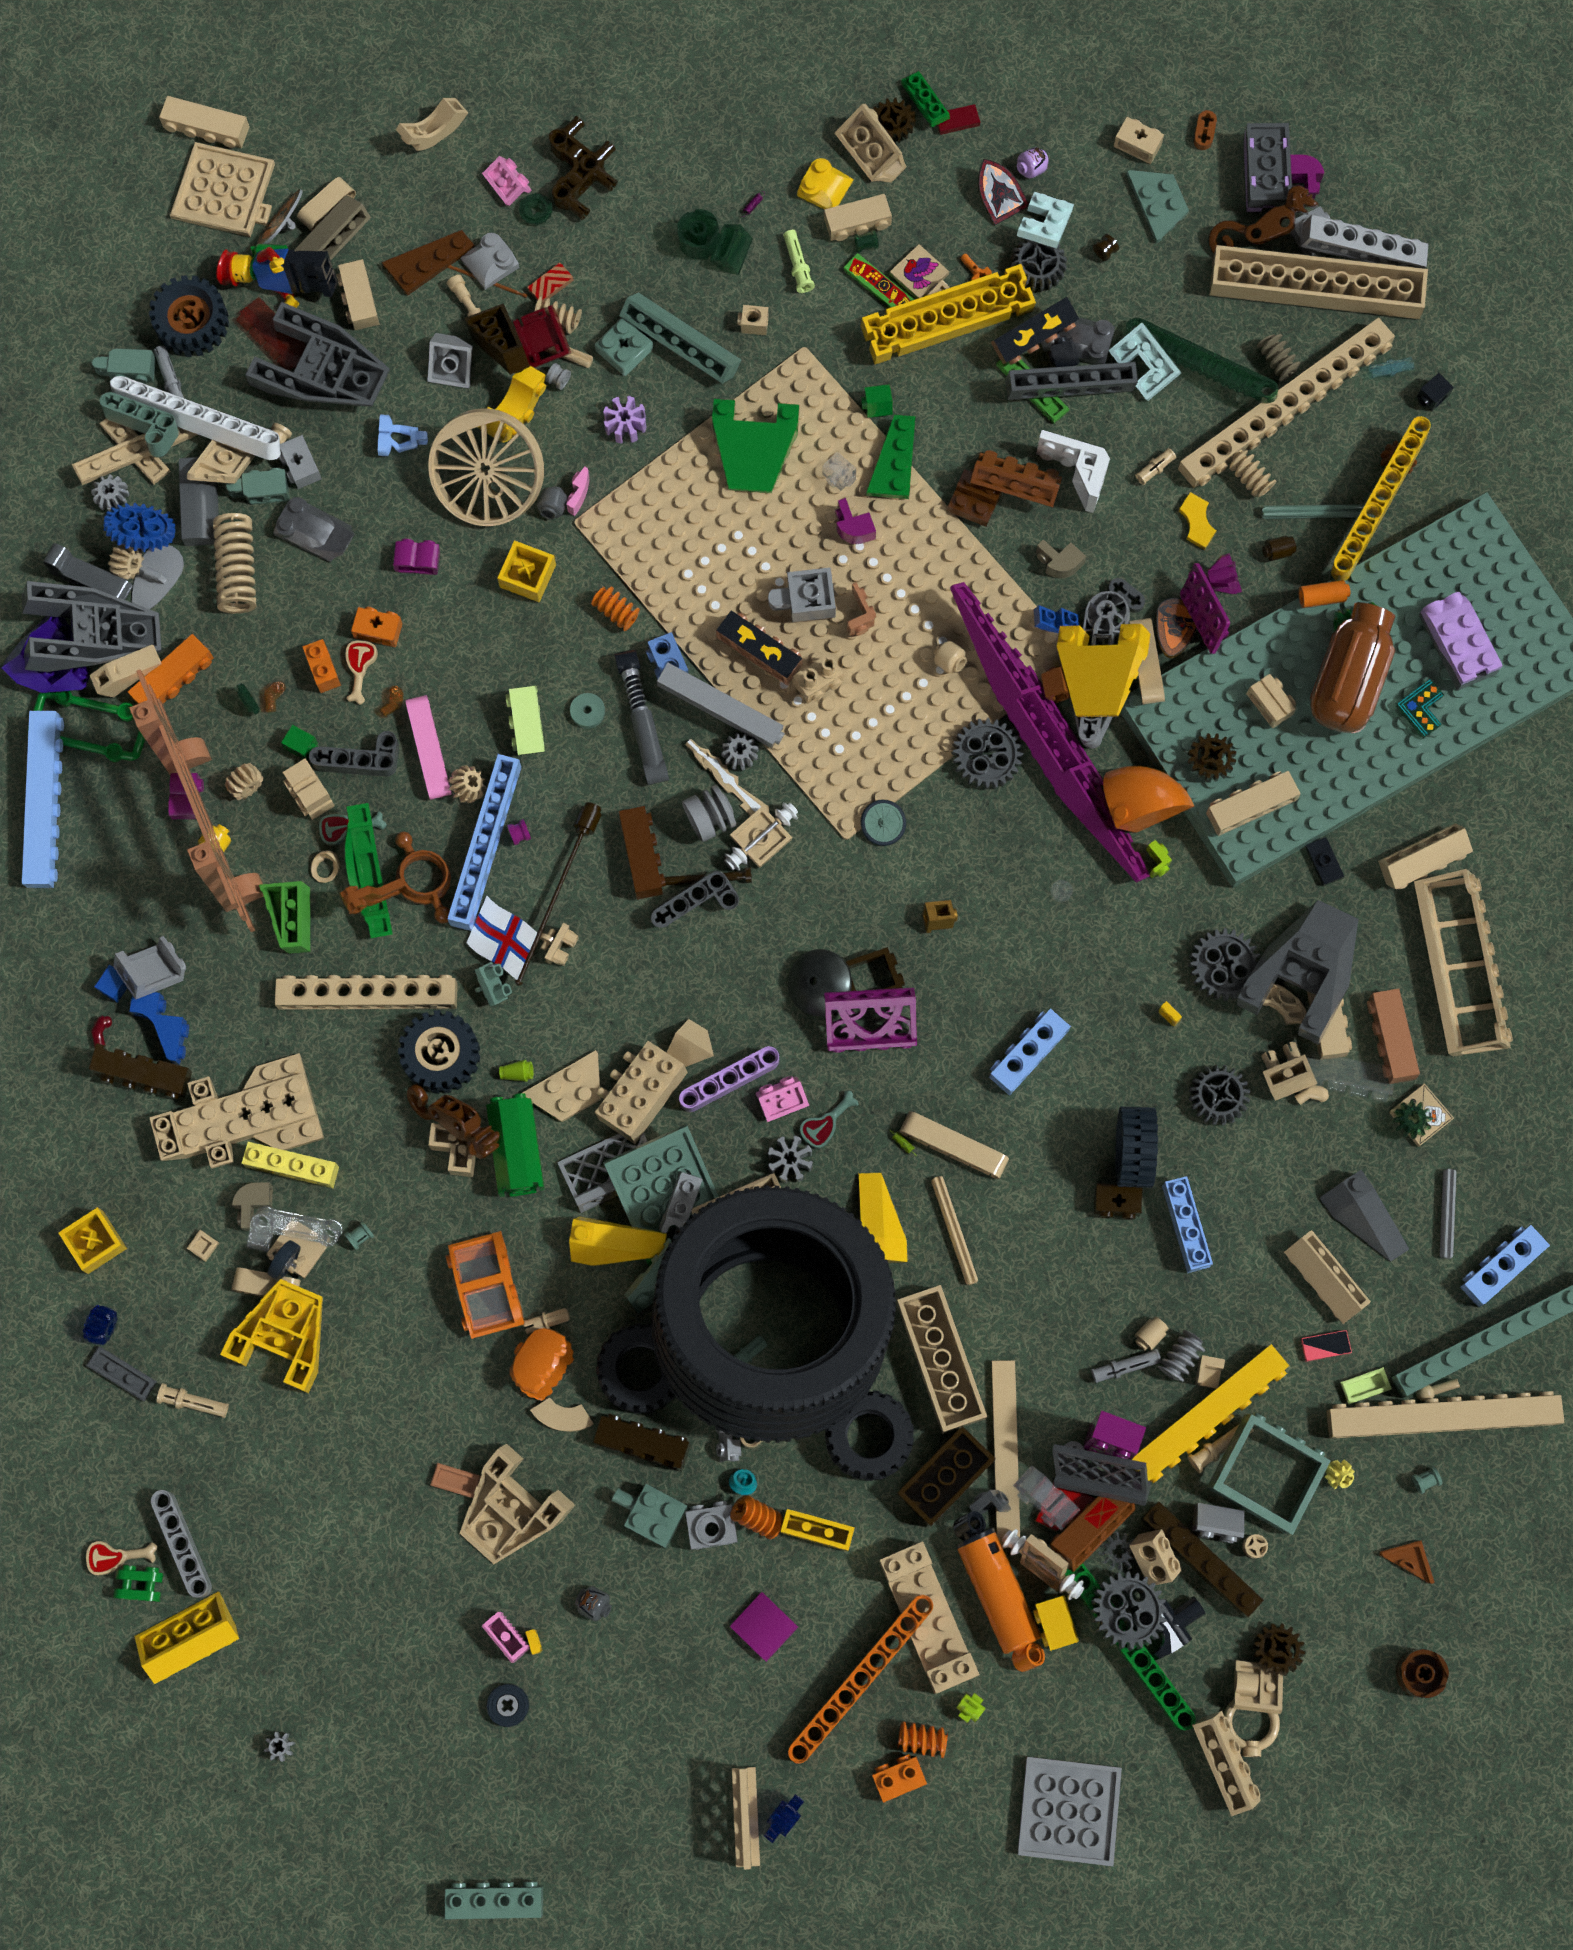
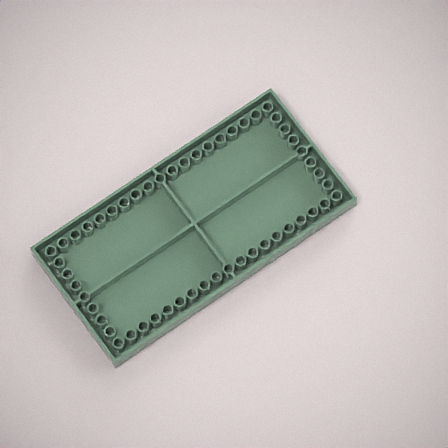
M1488 493L1479 496L1356 565L1351 576L1345 581L1346 584H1349L1351 592L1346 602L1302 608L1298 598L1223 640L1216 654H1210L1207 649L1162 674L1165 702L1143 705L1140 687L1129 693L1121 710L1122 716L1156 769L1168 774L1176 782L1180 783L1189 794L1194 807L1184 811L1232 888L1573 694V617ZM1456 592H1460L1471 603L1503 665L1497 675L1457 691L1419 617V613L1425 606L1434 601L1443 600ZM1357 602H1374L1377 606L1395 615L1390 631L1395 654L1374 714L1369 719L1367 725L1361 731L1354 734L1334 731L1319 724L1313 717L1310 707V697L1329 642L1334 633L1333 615L1336 611L1342 613L1346 608L1351 610ZM1269 674L1273 678L1280 680L1283 685L1282 690L1287 696L1291 695L1296 702L1295 707L1297 708L1290 718L1275 728L1269 725L1246 694L1252 685ZM1431 686L1437 687V691L1431 692ZM1424 692H1430V697H1424ZM1418 696L1424 697L1423 702H1418ZM1414 701L1417 705L1416 710L1413 709L1411 711V709H1408L1407 704ZM1417 711L1422 712V717L1416 716ZM1422 718H1428V722L1422 723ZM1428 724L1433 725V730L1427 729ZM1207 733L1211 735V738H1214L1216 733H1218L1220 740L1227 737L1225 743H1233L1230 750L1236 751V755L1233 757L1236 759V763L1231 765L1233 767L1232 772H1226L1227 776L1225 779L1219 776L1217 782L1214 781L1213 777H1210L1207 782L1204 775L1198 778L1199 772L1191 771L1194 764H1188V760L1191 758L1188 752L1192 749V743H1198L1197 739L1199 736L1205 739ZM1201 750L1198 751V760L1202 757ZM1210 755L1208 756L1209 759H1210V758L1216 759V757H1217V756L1210 757ZM1226 755L1222 758L1223 765L1226 764ZM1276 772H1290L1301 793L1297 801L1225 834L1217 835L1206 814L1211 802L1220 798L1222 801L1230 798L1229 795L1240 789L1243 792L1249 789V786L1256 781L1261 780L1263 783L1269 780V777Z

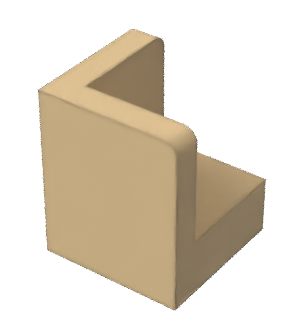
M1202 1355L1198 1363L1195 1385L1217 1389L1225 1360Z

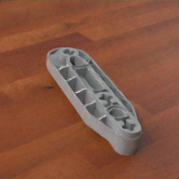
M1105 591L1093 596L1088 602L1083 629L1089 636H1092L1091 645L1116 644L1121 624H1129L1130 609L1124 597L1116 592ZM1124 603L1126 608L1118 612L1115 606ZM1075 715L1078 735L1082 744L1090 749L1098 747L1113 717L1089 718L1077 717Z

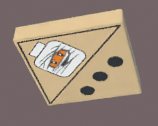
M1425 1083L1389 1112L1418 1147L1454 1119Z

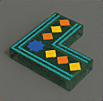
M1430 678L1399 701L1395 707L1417 733L1425 739L1442 725L1428 708L1442 699L1444 694Z

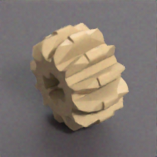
M124 544L113 547V553L109 555L111 559L108 562L110 572L123 579H134L135 574H139L140 567H143L141 565L144 560L142 550L138 548L137 551H134L133 547L125 549Z
M244 763L240 767H236V770L231 772V775L226 778L225 787L237 800H244L248 796H252L258 787L262 785L263 776L251 763Z
M467 765L453 771L452 777L448 780L452 785L449 790L455 793L453 798L459 797L460 803L467 802L468 804L480 799L487 788L483 784L486 779L480 776L482 771L476 772L475 766L468 767Z

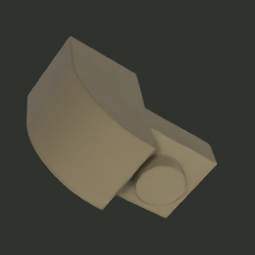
M1042 540L1036 549L1037 558L1043 564L1048 563L1045 573L1060 579L1075 574L1085 564L1087 557L1072 543H1069L1060 553L1055 551L1045 540Z
M269 1182L249 1183L241 1187L235 1194L232 1206L236 1209H241V1212L237 1214V1223L241 1225L242 1230L254 1231L255 1208H272L273 1186Z

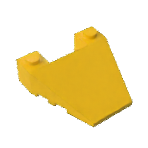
M1121 624L1118 645L1088 646L1089 635L1081 626H1060L1057 650L1077 717L1119 716L1130 693L1129 688L1133 679H1136L1139 674L1138 669L1142 660L1145 661L1148 655L1151 634L1142 624Z
M280 1279L260 1300L261 1302L253 1311L248 1313L241 1324L230 1333L220 1355L243 1366H247L255 1346H258L291 1360V1366L283 1382L309 1394L318 1374L323 1297Z

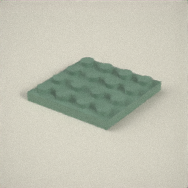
M687 1124L603 1162L632 1227L661 1232L659 1225L663 1214H665L680 1171L703 1179L693 1208L719 1197ZM671 1225L668 1231L675 1229L676 1225Z

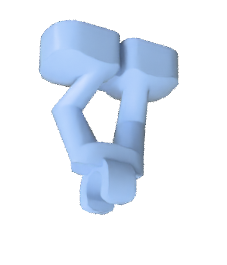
M380 414L378 456H389L391 447L401 453L417 448L418 445H426L428 443L426 431H418V427L393 425L389 415ZM392 432L410 436V440L398 444L391 438Z

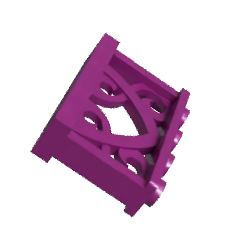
M914 988L824 993L828 1051L840 1053L845 1050L865 1051L872 1048L886 1050L890 1047L907 1049L917 1046L916 996ZM909 1005L910 1019L900 1015L903 1006ZM874 1007L875 1012L887 1020L875 1031L869 1032L855 1021L865 1014L867 1008ZM881 1007H889L886 1012H891V1014L883 1012ZM859 1008L860 1011L855 1014L851 1009ZM831 1010H838L842 1019L832 1023ZM897 1020L908 1025L909 1030L907 1033H895L896 1029L902 1030V1026L896 1023ZM846 1024L840 1030V1034L847 1032L848 1036L836 1037L834 1035L836 1027Z

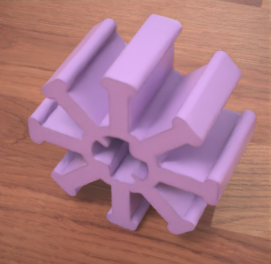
M631 396L627 397L626 407H622L619 397L612 399L614 410L605 407L603 411L605 431L607 435L614 432L615 440L618 443H623L622 438L625 432H628L633 443L638 440L637 430L642 431V433H645L646 430L645 408L642 404L635 408V399Z

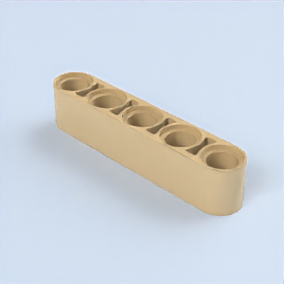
M1151 618L1129 621V624H1142L1151 634L1148 655L1145 661L1142 660L1138 669L1142 704L1165 702Z
M912 1111L908 1112L899 1131L902 1135L906 1137L909 1135L910 1139L927 1147L930 1145L929 1148L946 1156L950 1155V1158L967 1166L971 1165L970 1167L986 1175L991 1174V1177L995 1179H1000L1009 1160L1006 1155Z

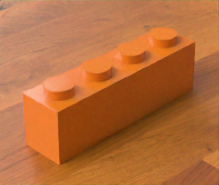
M191 634L161 661V665L149 672L145 679L147 684H150L157 699H160L163 704L169 698L173 699L180 691L179 689L184 684H190L201 669L205 670L208 668L214 657ZM140 681L128 691L130 697L137 704L148 700Z

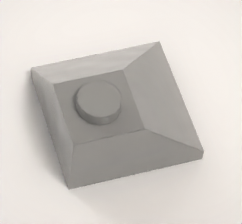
M435 333L430 340L427 382L470 388L473 347L457 336Z

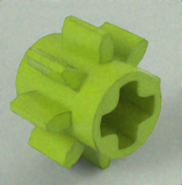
M966 1693L956 1707L961 1711L958 1716L966 1723L970 1719L976 1722L985 1710V1707L981 1705L983 1699L975 1693L971 1697Z

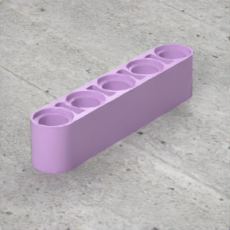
M764 1047L684 1089L679 1096L682 1109L686 1112L696 1111L774 1070L779 1064L778 1051L773 1047ZM766 1054H772L776 1059L772 1063H766L763 1057ZM751 1064L756 1069L753 1073L747 1074L743 1071L744 1066ZM726 1075H733L736 1078L733 1084H726L723 1079ZM708 1085L716 1088V1091L711 1095H707L703 1091ZM693 1096L696 1098V1101L693 1105H686L683 1102L685 1097Z

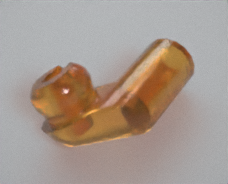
M274 682L265 690L266 712L276 711V700L284 693L286 688L283 682Z
M392 686L389 689V703L379 708L385 717L402 706L404 694L398 686Z

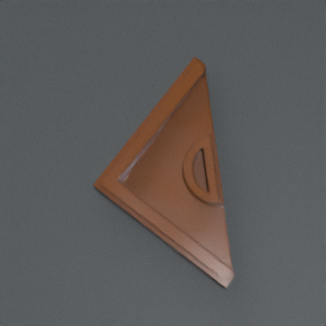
M1422 1541L1379 1552L1380 1556L1427 1583H1435Z

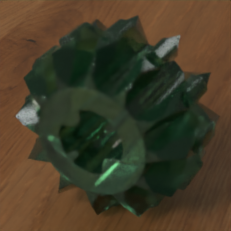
M1410 1100L1408 1105L1403 1102L1400 1105L1401 1109L1395 1110L1394 1113L1398 1117H1395L1393 1122L1400 1123L1396 1127V1131L1403 1129V1137H1406L1409 1133L1412 1139H1415L1417 1134L1423 1137L1426 1134L1425 1130L1431 1129V1125L1427 1122H1431L1433 1117L1426 1116L1430 1108L1423 1110V1102H1419L1416 1106L1414 1100ZM1411 1115H1412L1413 1119H1417V1122L1414 1123V1124H1413V1120H1409V1117H1410Z

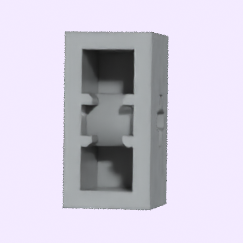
M303 435L280 444L281 455L279 458L282 465L287 464L289 468L286 474L291 484L296 483L297 488L300 489L321 480L320 473Z

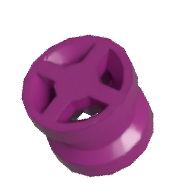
M524 819L519 820L515 825H507L514 845H518L522 840H531Z

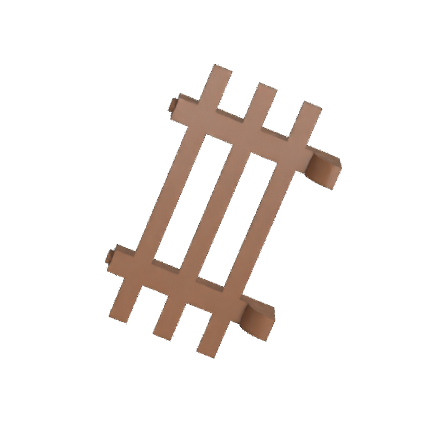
M140 669L136 670L148 699L130 707L137 728L168 773H178L206 841L187 849L194 868L224 910L228 912L237 909L241 919L246 921L249 930L253 932L255 928L245 904L264 897L259 885L263 884L257 873L233 876L190 772L191 768L212 760L204 740L198 737L178 741L160 699H157L151 685L147 684Z

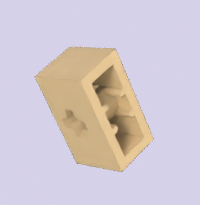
M1127 117L1115 137L1114 147L1151 164L1162 145L1164 134L1155 128L1143 125L1137 119Z

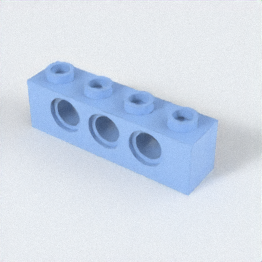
M1052 1009L1047 1013L1041 1012L1035 1019L1037 1024L1032 1029L1028 1027L1021 1034L1020 1038L1022 1040L1017 1046L1013 1043L1005 1052L1006 1058L1002 1062L997 1060L990 1068L992 1073L989 1078L1009 1096L1067 1034L1071 1027ZM1045 1030L1048 1032L1049 1038L1041 1039L1038 1037L1037 1032ZM1030 1046L1033 1048L1034 1054L1030 1056L1025 1055L1022 1048ZM1015 1062L1018 1064L1019 1070L1012 1072L1008 1069L1007 1065Z
M1532 1225L1525 1229L1523 1226L1517 1229L1512 1234L1514 1239L1510 1243L1504 1241L1495 1249L1498 1253L1493 1258L1487 1256L1479 1263L1481 1268L1476 1273L1472 1270L1462 1279L1465 1283L1460 1288L1478 1307L1488 1302L1550 1246ZM1516 1244L1524 1248V1255L1517 1254L1515 1251ZM1499 1259L1507 1262V1270L1499 1267ZM1483 1274L1490 1276V1285H1486L1482 1281Z

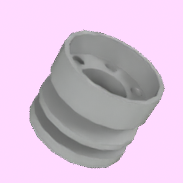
M717 785L710 787L713 797H711L706 789L702 791L703 802L696 795L682 801L685 813L701 842L716 836L715 825L722 832H725L724 820L730 828L736 826L733 809L727 797Z

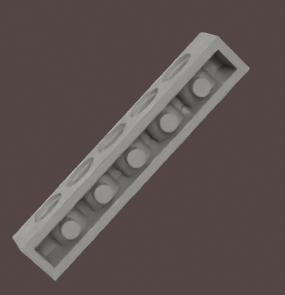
M1311 215L1303 223L1301 247L1361 262L1422 269L1427 267L1428 243L1421 242L1418 239H1408L1398 234H1388L1378 229L1372 230L1358 224L1352 225L1341 220L1324 218L1322 215Z

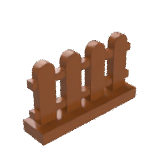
M987 450L985 454L980 452L970 483L1050 507L1054 506L1060 486L1056 483L1061 484L1062 480L1057 470L1047 469L1044 472L1038 470V465L1034 463H1027L1024 466L1017 464L1018 460L1011 456L1006 457L1004 460L997 458V453Z

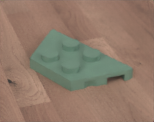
M1129 170L1127 171L1128 179L1156 243H1159L1188 214L1189 209L1173 174Z

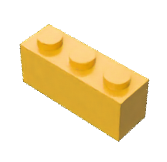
M787 1509L781 1533L848 1552L855 1527Z

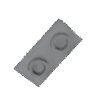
M716 1430L719 1436L716 1451L718 1457H720V1462L729 1460L739 1461V1456H741L740 1440H732V1436L735 1435L731 1433L727 1435L721 1430Z

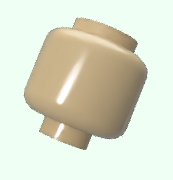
M952 641L939 644L934 650V663L947 673L959 672L966 664V652Z

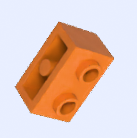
M910 1754L898 1758V1764L889 1767L888 1763L875 1768L876 1773L872 1774V1777L883 1803L927 1785L916 1756L911 1758Z

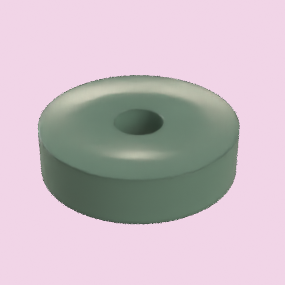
M580 694L571 703V718L579 727L586 729L594 728L605 717L604 703L595 694ZM586 708L592 710L589 714L584 713Z

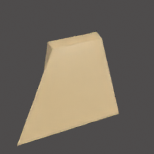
M690 1019L675 1033L666 1052L683 1063L685 1067L714 1056L708 1030Z

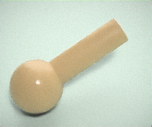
M1456 1378L1434 1386L1428 1385L1416 1391V1396L1420 1401L1424 1402L1425 1399H1433L1434 1395L1459 1388L1460 1385Z

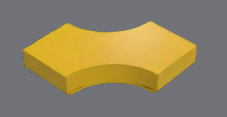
M1190 492L1179 509V512L1186 518L1189 524V534L1186 540L1205 550L1217 530L1209 524L1206 517V509L1209 502Z

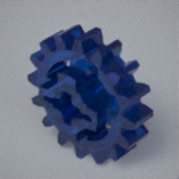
M796 1794L788 1804L782 1800L767 1820L771 1827L764 1837L771 1843L776 1840L780 1833L786 1837L802 1816L797 1811L804 1803V1800Z

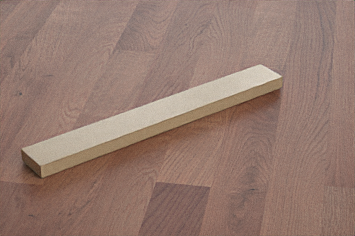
M992 1361L994 1457L996 1458L994 1461L995 1490L1002 1491L1009 1499L1008 1504L1011 1507V1510L1008 1512H999L996 1508V1534L1001 1546H1003L1002 1538L1009 1530L1014 1531L1017 1529V1536L1020 1538L1015 1361Z

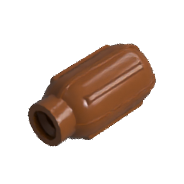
M1357 602L1354 604L1350 618L1340 624L1332 634L1310 697L1313 717L1322 726L1334 731L1354 734L1361 731L1373 716L1395 654V648L1390 636L1395 620V615L1392 612L1376 605Z

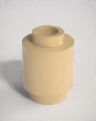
M1155 1316L1135 1334L1137 1338L1135 1342L1144 1351L1147 1348L1152 1351L1166 1336V1331L1169 1328L1161 1319Z

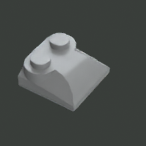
M495 233L485 234L481 239V243L461 257V261L485 290L519 268V263L513 252L501 237Z

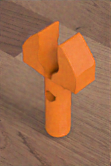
M967 254L961 256L960 260L974 274L971 281L978 279L979 276L992 274L988 266L985 269H981Z

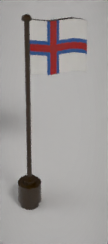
M586 802L584 806H581L573 825L579 836L538 932L521 918L502 909L486 896L467 940V944L478 955L494 964H501V967L515 979L517 986L523 984L521 981L583 836L587 837L594 834L602 816L600 813L601 807L594 803Z

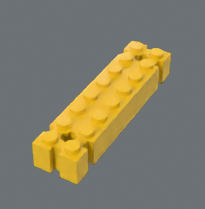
M1022 264L1005 269L1004 275L1000 277L998 272L886 309L885 315L881 317L878 312L862 317L860 326L865 340H871L869 350L874 364L890 360L892 353L897 352L898 356H902L1009 320L1013 312H1016L1017 317L1032 312L1036 301L1031 288L1025 289L1027 278Z

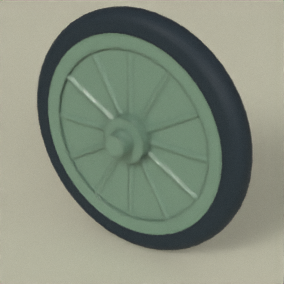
M876 800L864 809L860 820L861 830L864 836L873 844L879 846L892 845L903 836L906 829V817L903 810L896 803L890 800Z

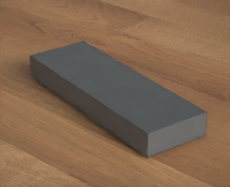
M98 1346L86 1365L144 1402L157 1383L151 1377Z

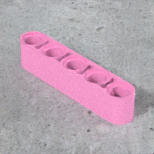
M424 695L405 700L429 798L432 800L452 795L451 790H449L450 785L428 697Z

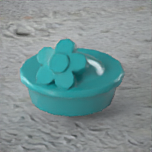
M740 1469L730 1476L729 1485L739 1495H750L756 1490L757 1481L751 1471Z

